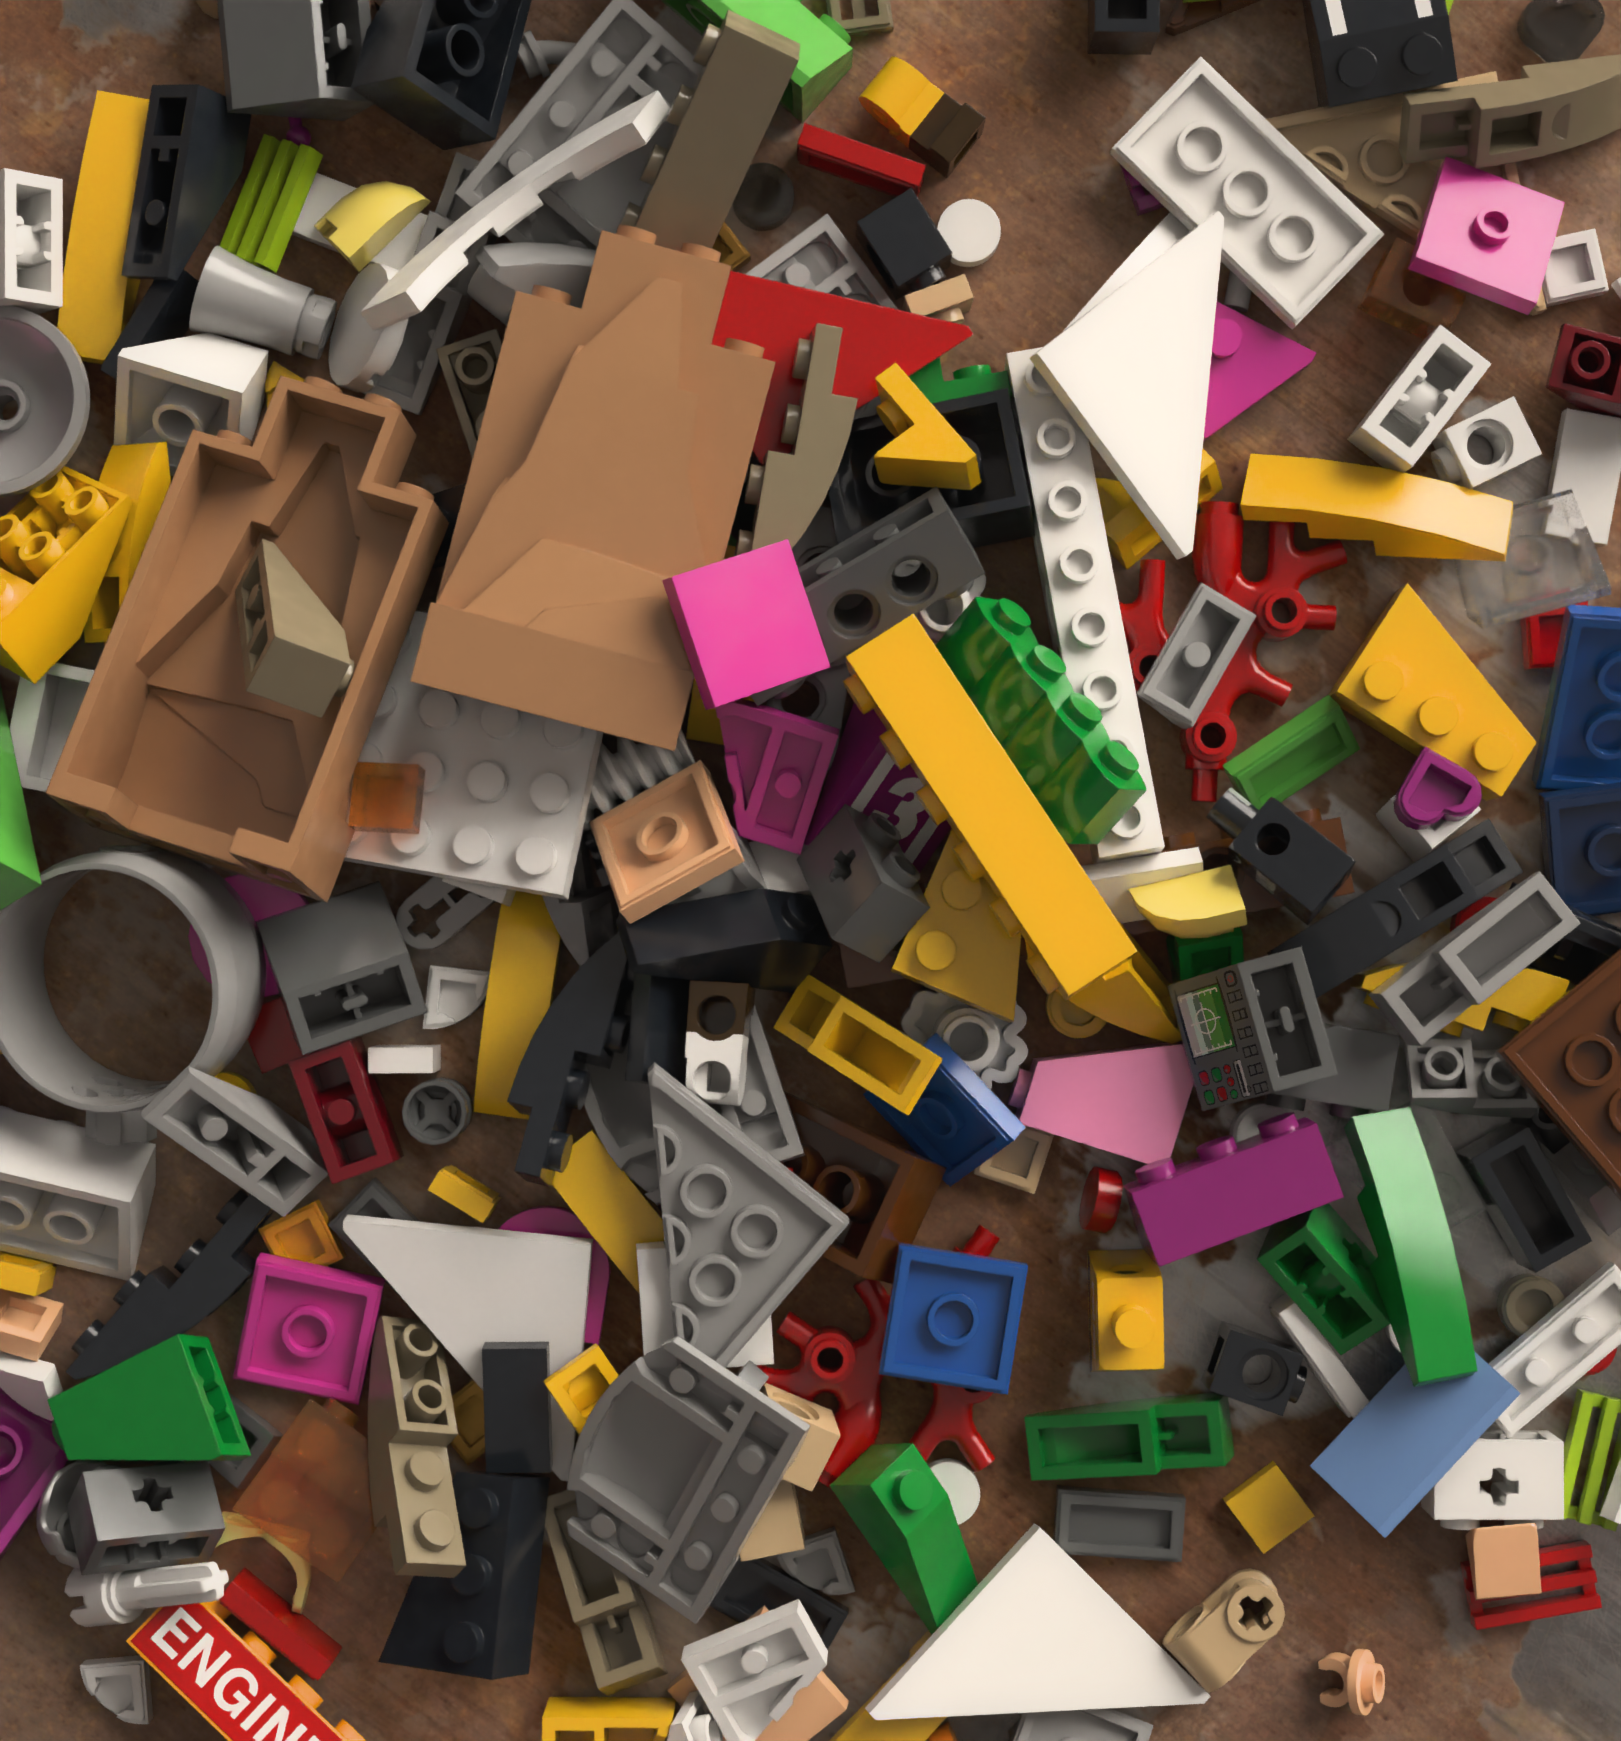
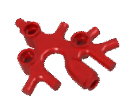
M1207 501L1200 503V514H1196L1192 551L1193 568L1198 584L1202 582L1257 616L1194 726L1185 730L1181 729L1179 740L1181 749L1185 754V769L1193 770L1191 801L1217 802L1218 771H1225L1222 765L1227 763V756L1231 754L1237 742L1236 727L1229 718L1235 700L1243 694L1251 693L1282 707L1291 692L1293 684L1269 673L1260 665L1256 654L1258 644L1262 639L1269 642L1286 640L1301 629L1334 631L1337 618L1336 606L1306 603L1304 597L1299 593V587L1302 582L1316 574L1347 564L1346 552L1340 540L1302 551L1296 548L1294 544L1295 522L1269 521L1266 575L1260 581H1248L1242 574L1244 520L1243 516L1238 515L1239 504L1233 502ZM1140 560L1139 592L1137 598L1133 602L1126 604L1119 601L1125 637L1129 646V658L1136 693L1145 679L1139 670L1140 662L1143 659L1155 661L1169 637L1163 620L1165 560ZM1273 603H1282L1288 608L1290 618L1287 623H1280L1274 619L1271 611ZM1204 726L1214 727L1218 731L1220 741L1216 748L1206 747L1202 743L1200 733Z
M979 1224L964 1248L960 1249L955 1246L952 1251L988 1257L1000 1238ZM862 1278L853 1285L867 1307L870 1316L869 1330L861 1339L853 1341L845 1330L837 1326L828 1325L816 1329L791 1311H788L775 1332L798 1347L801 1353L799 1364L792 1369L756 1365L769 1376L765 1383L813 1402L815 1397L823 1392L831 1393L837 1398L838 1409L834 1417L841 1436L818 1479L819 1482L830 1489L829 1485L872 1444H875L881 1425L882 1403L880 1385L884 1375L879 1374L878 1370L890 1295L880 1281ZM829 1347L837 1349L842 1354L840 1362L834 1366L822 1364L818 1359V1355L823 1349ZM931 1383L933 1403L927 1416L908 1443L915 1445L926 1462L940 1442L952 1441L958 1446L974 1472L984 1469L995 1460V1456L976 1428L973 1421V1405L987 1400L994 1392Z

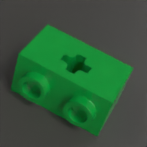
M1329 1203L1270 1226L1257 1260L1340 1355H1343L1390 1324L1370 1269V1265L1376 1257Z

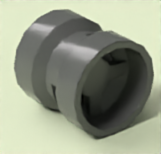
M446 1077L430 1079L413 1088L404 1100L402 1110L404 1125L410 1135L421 1143L431 1145L447 1143L464 1132L470 1124L474 1110L473 1101L466 1087L455 1079Z

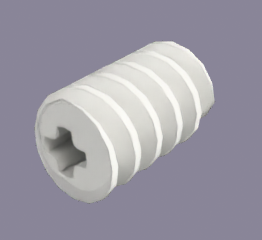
M682 728L680 729L675 751L645 743L635 744L633 740L617 736V752L612 754L601 742L583 827L586 831L591 830L589 821L595 819L594 809L598 808L604 814L618 806V799L621 798L625 802L642 793L643 789L647 790L695 763Z

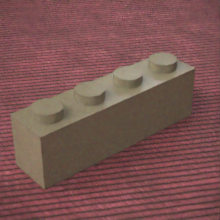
M730 10L727 11L720 28L710 23L707 25L693 58L694 62L703 67L693 89L681 84L666 118L667 122L676 126L666 148L656 143L654 144L640 177L641 181L649 184L648 190L640 206L632 202L628 203L619 225L633 226L657 235L655 245L681 251L682 243H693L712 249L799 61L800 43Z

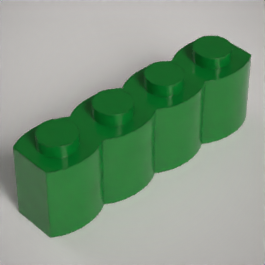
M975 597L935 646L1062 838L1069 844L1098 845L1147 791L1146 785L1137 771L1139 763L1125 746L1118 742L1110 741L1108 733L1101 723L1102 714L1099 708L1086 696L1073 691L1071 683L1064 674L1066 666L1062 659L1051 649L1038 645L1037 639L1029 627L1031 620L1024 609L1006 598Z

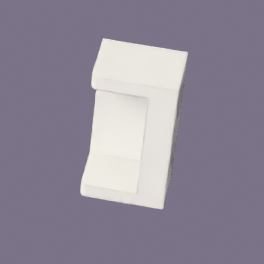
M55 663L36 684L20 676L10 723V733L23 788L46 792L95 670Z

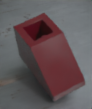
M1564 323L1560 328L1545 388L1585 412L1621 418V338Z

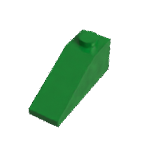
M913 1443L872 1444L829 1486L932 1635L975 1589L978 1583L949 1496Z

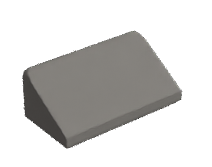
M1202 582L1199 583L1136 695L1180 728L1185 730L1193 727L1257 615Z

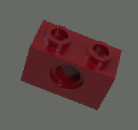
M362 1037L344 1041L288 1062L332 1184L388 1165L404 1156L375 1073H368V1053Z

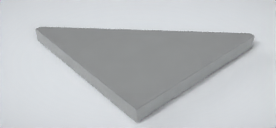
M653 1062L648 1068V1082L674 1338L679 1336L726 1368L849 1224V1218L697 1095Z

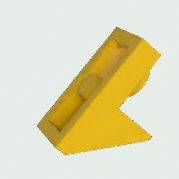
M894 363L875 377L881 404L876 407V411L887 429L896 437L874 455L873 459L879 481L890 485L937 486V488L972 490L980 484L981 478L976 454L899 365Z

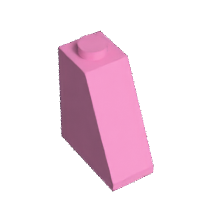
M1182 1041L1174 1044L1165 1042L1033 1058L1029 1071L1019 1068L1011 1088L1008 1105L1017 1107L1015 1116L1023 1125L1150 1164L1171 1157L1194 1082Z

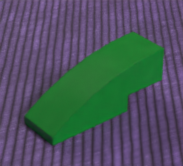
M1218 1393L1109 1402L1027 1414L1024 1417L1031 1481L1157 1475L1162 1469L1226 1466L1235 1456L1228 1397Z

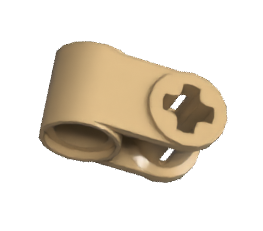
M1251 1568L1238 1570L1231 1574L1202 1603L1186 1612L1170 1628L1162 1644L1208 1693L1214 1692L1230 1681L1245 1662L1278 1633L1284 1622V1605L1277 1593L1276 1586L1269 1576L1262 1571ZM1249 1596L1255 1602L1262 1600L1264 1609L1256 1614L1250 1608L1243 1610L1240 1602Z

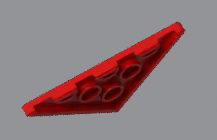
M730 271L711 344L724 348L726 338L750 342L765 349L763 359L775 362L752 450V455L759 466H762L763 457L768 450L786 454L791 453L792 445L781 443V434L787 404L799 405L803 379L792 378L794 356L798 339L810 340L811 331L816 323L843 328L832 394L857 398L855 411L879 396L875 377L894 363H897L909 377L974 334L969 326Z

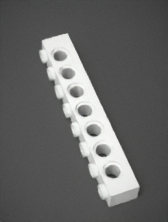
M1042 347L1006 353L1004 371L1008 372L1011 389L1010 403L1031 504L1035 530L1033 541L1053 650L1066 666L1064 674L1071 683L1073 691L1086 696L1099 708L1102 714L1101 723L1106 729L1110 741L1122 744L1136 757L1139 763L1137 771L1147 788V791L1098 845L1089 844L1092 862L1096 864L1161 853L1165 845L1089 440L1029 359Z

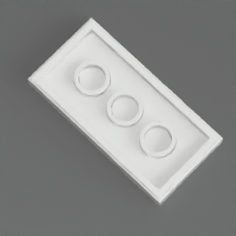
M1201 56L1110 151V155L1189 231H1192L1208 217L1219 211L1224 217L1220 261L1292 330L1384 235L1367 216Z

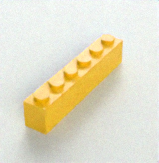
M914 613L846 656L847 670L851 676L843 680L845 688L863 714L874 709L888 730L881 734L879 739L896 766L901 770L910 764L924 787L915 793L932 821L939 825L947 820L961 841L952 847V850L972 881H976L984 876L997 896V899L989 903V906L1002 928L1010 938L1020 932L1035 955L1027 959L1026 962L1044 991L1050 994L1058 989L1066 1001L1133 958L1137 953L1136 948Z

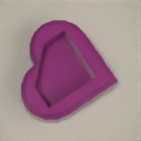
M1425 746L1418 754L1393 801L1394 812L1400 822L1406 827L1415 830L1427 829L1435 825L1440 818L1446 821H1460L1468 817L1479 806L1482 798L1481 785L1477 778L1469 771Z

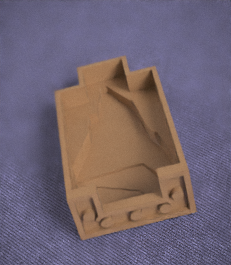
M618 225L616 234L601 230L581 308L570 306L572 295L546 286L534 285L531 295L520 291L515 292L435 603H430L410 682L675 751L694 674L662 580L724 560L775 362L763 359L765 349L750 342L726 338L724 348L711 344L731 270L730 265L719 263L720 252L693 243H682L681 251L655 245L657 235L633 226Z
M280 376L254 442L243 435L229 430L221 429L218 431L217 436L192 429L45 794L94 828L328 903L355 829L346 822L352 775L449 525V522L435 503V497L429 491L414 484L399 482L417 435L401 412L402 408L396 402L372 393L365 394L364 399L343 394L342 390L333 383L318 377L307 376L305 381L301 382ZM262 538L275 543L345 630L349 658L354 660L353 676L344 695L340 698L333 696L322 718L246 691L235 590Z

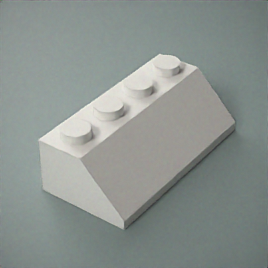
M0 1106V1251L128 1281L134 1275L154 1193L156 1144L149 1142L126 1143L122 1145L96 1143V1139L85 1137V1127L77 1126L69 1121L50 1120Z

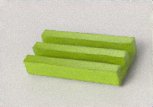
M264 134L219 246L250 264L277 273L323 155L311 146L300 144L299 147L292 141L285 139L279 141L273 136Z
M1577 1389L1564 1443V1519H1573L1578 1523L1590 1526L1591 1524L1598 1525L1603 1529L1615 1532L1618 1523L1599 1515L1621 1458V1422L1600 1511L1595 1510L1617 1414L1618 1412L1621 1413V1399ZM1594 1406L1602 1409L1589 1457L1580 1503L1577 1506L1570 1504Z

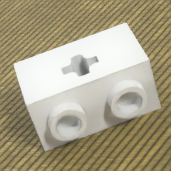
M7 168L0 170V306L20 307L35 314L63 307V179Z
M1439 325L1422 341L1347 440L1383 468L1405 473L1414 466L1490 367L1491 363L1442 325Z
M1486 1430L1422 1498L1421 1507L1434 1520H1440L1441 1527L1454 1530L1479 1528L1480 1520H1504V1525L1536 1523L1537 1529L1544 1527V1520H1564V1442L1548 1430H1519L1510 1438L1501 1430ZM1493 1469L1503 1475V1481L1493 1482L1491 1493H1488L1480 1486V1481L1490 1480Z

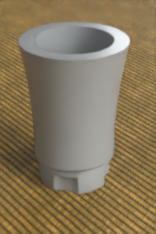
M217 245L211 251L201 273L192 303L189 328L192 332L211 333L265 346L291 356L297 352L308 358L319 360L332 330L337 302L325 296L314 294L313 288L284 279L250 264Z

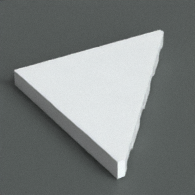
M1219 211L1208 217L1029 358L1177 560L1191 553L1194 544L1224 229V217Z
M347 1214L343 1220V1231L482 1390V1348L485 1342H549L550 1376L584 1352L593 1239ZM551 1395L552 1471L561 1481H568L571 1461L576 1447L577 1432Z
M1034 1523L865 1709L875 1720L1205 1704L1211 1696L1048 1534Z

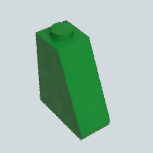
M177 1334L47 1400L54 1418L52 1421L53 1436L58 1446L66 1453L68 1460L241 1461L251 1456L209 1337Z

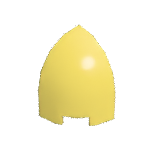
M390 181L364 184L341 198L314 225V228L360 272L431 201L410 186Z
M1231 865L1128 889L1138 912L1156 929L1182 939L1208 938L1233 932L1234 928L1247 925L1246 909Z

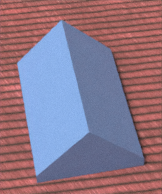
M1476 1352L1475 1358L1478 1371L1474 1375L1418 1387L1413 1386L1406 1364H1404L1310 1465L1384 1538L1393 1531L1521 1394Z

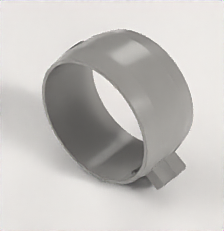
M143 845L102 846L98 851L68 858L40 873L41 886L1 911L0 1050L17 1073L35 1089L64 1105L86 1110L85 1137L96 1139V1143L114 1145L147 1143L157 1138V1128L143 1119L141 1111L173 1080L147 1081L134 1079L107 1069L84 1053L62 1027L49 999L44 977L43 961L47 931L59 903L70 888L85 874L93 869L123 873L146 882L168 897L183 912L196 931L205 950L212 980V1009L208 1029L203 1043L189 1064V1067L213 1077L220 1073L234 1059L256 1025L265 996L266 959L257 925L245 902L233 887L214 870L199 861L156 847Z

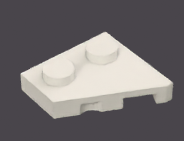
M797 1599L684 1646L681 1661L726 1741H755L773 1719L778 1722L792 1706L796 1692L804 1687H808L827 1665L828 1650L800 1599Z

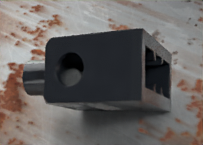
M1231 787L1222 795L1206 816L1208 820L1234 840L1228 848V858L1307 926L1349 878L1356 862L1347 853L1273 797H1270L1259 810ZM1274 836L1285 844L1286 850L1278 855H1268L1258 847V843L1265 837Z

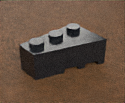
M486 1471L456 1472L452 1482L466 1567L455 1578L413 1576L378 1662L489 1680L529 1674L550 1477L518 1473H486Z

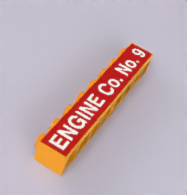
M220 1600L158 1607L126 1640L129 1646L227 1741H366L343 1718L335 1727L323 1718L316 1709L324 1700L300 1676L295 1674L287 1683L269 1665L278 1656L251 1630L241 1639L224 1622L231 1612L219 1603Z

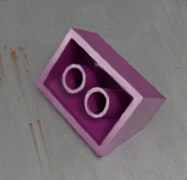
M1294 1112L1284 1113L1259 1123L1257 1127L1260 1134L1236 1143L1233 1135L1219 1137L1198 1146L1196 1151L1199 1157L1175 1166L1172 1158H1166L1137 1169L1135 1174L1138 1180L1125 1184L1124 1189L1144 1251L1158 1267L1344 1198L1317 1123L1306 1117L1297 1120Z

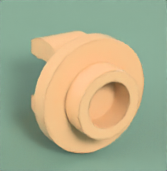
M1356 1649L1351 1657L1341 1652H1334L1318 1661L1319 1669L1336 1671L1341 1675L1344 1682L1343 1689L1328 1688L1320 1694V1702L1329 1707H1341L1349 1702L1353 1714L1366 1716L1370 1713L1374 1703L1382 1701L1385 1689L1384 1669L1381 1664L1375 1663L1370 1650Z

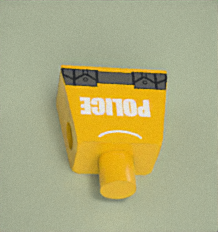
M1144 1249L1087 1250L1090 1372L1155 1371L1164 1369L1163 1281L1159 1267ZM1117 1271H1135V1272H1138V1273H1134V1274H1120V1273H1115V1272H1117Z

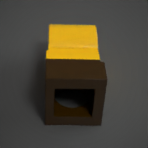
M891 56L858 97L865 110L890 130L889 133L945 178L950 176L983 133L985 116L967 103L959 104L929 82L917 69L897 57Z

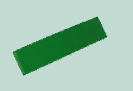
M1411 1107L1353 1116L1344 1126V1130L1365 1187L1357 1195V1200L1378 1257L1370 1265V1269L1413 1386L1418 1387L1472 1376L1478 1370L1467 1304L1455 1250L1433 1170Z

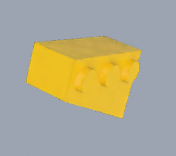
M1408 583L1393 594L1328 694L1342 709L1415 756H1418L1420 751L1426 746L1469 771L1480 783L1482 799L1485 801L1502 797L1537 743Z

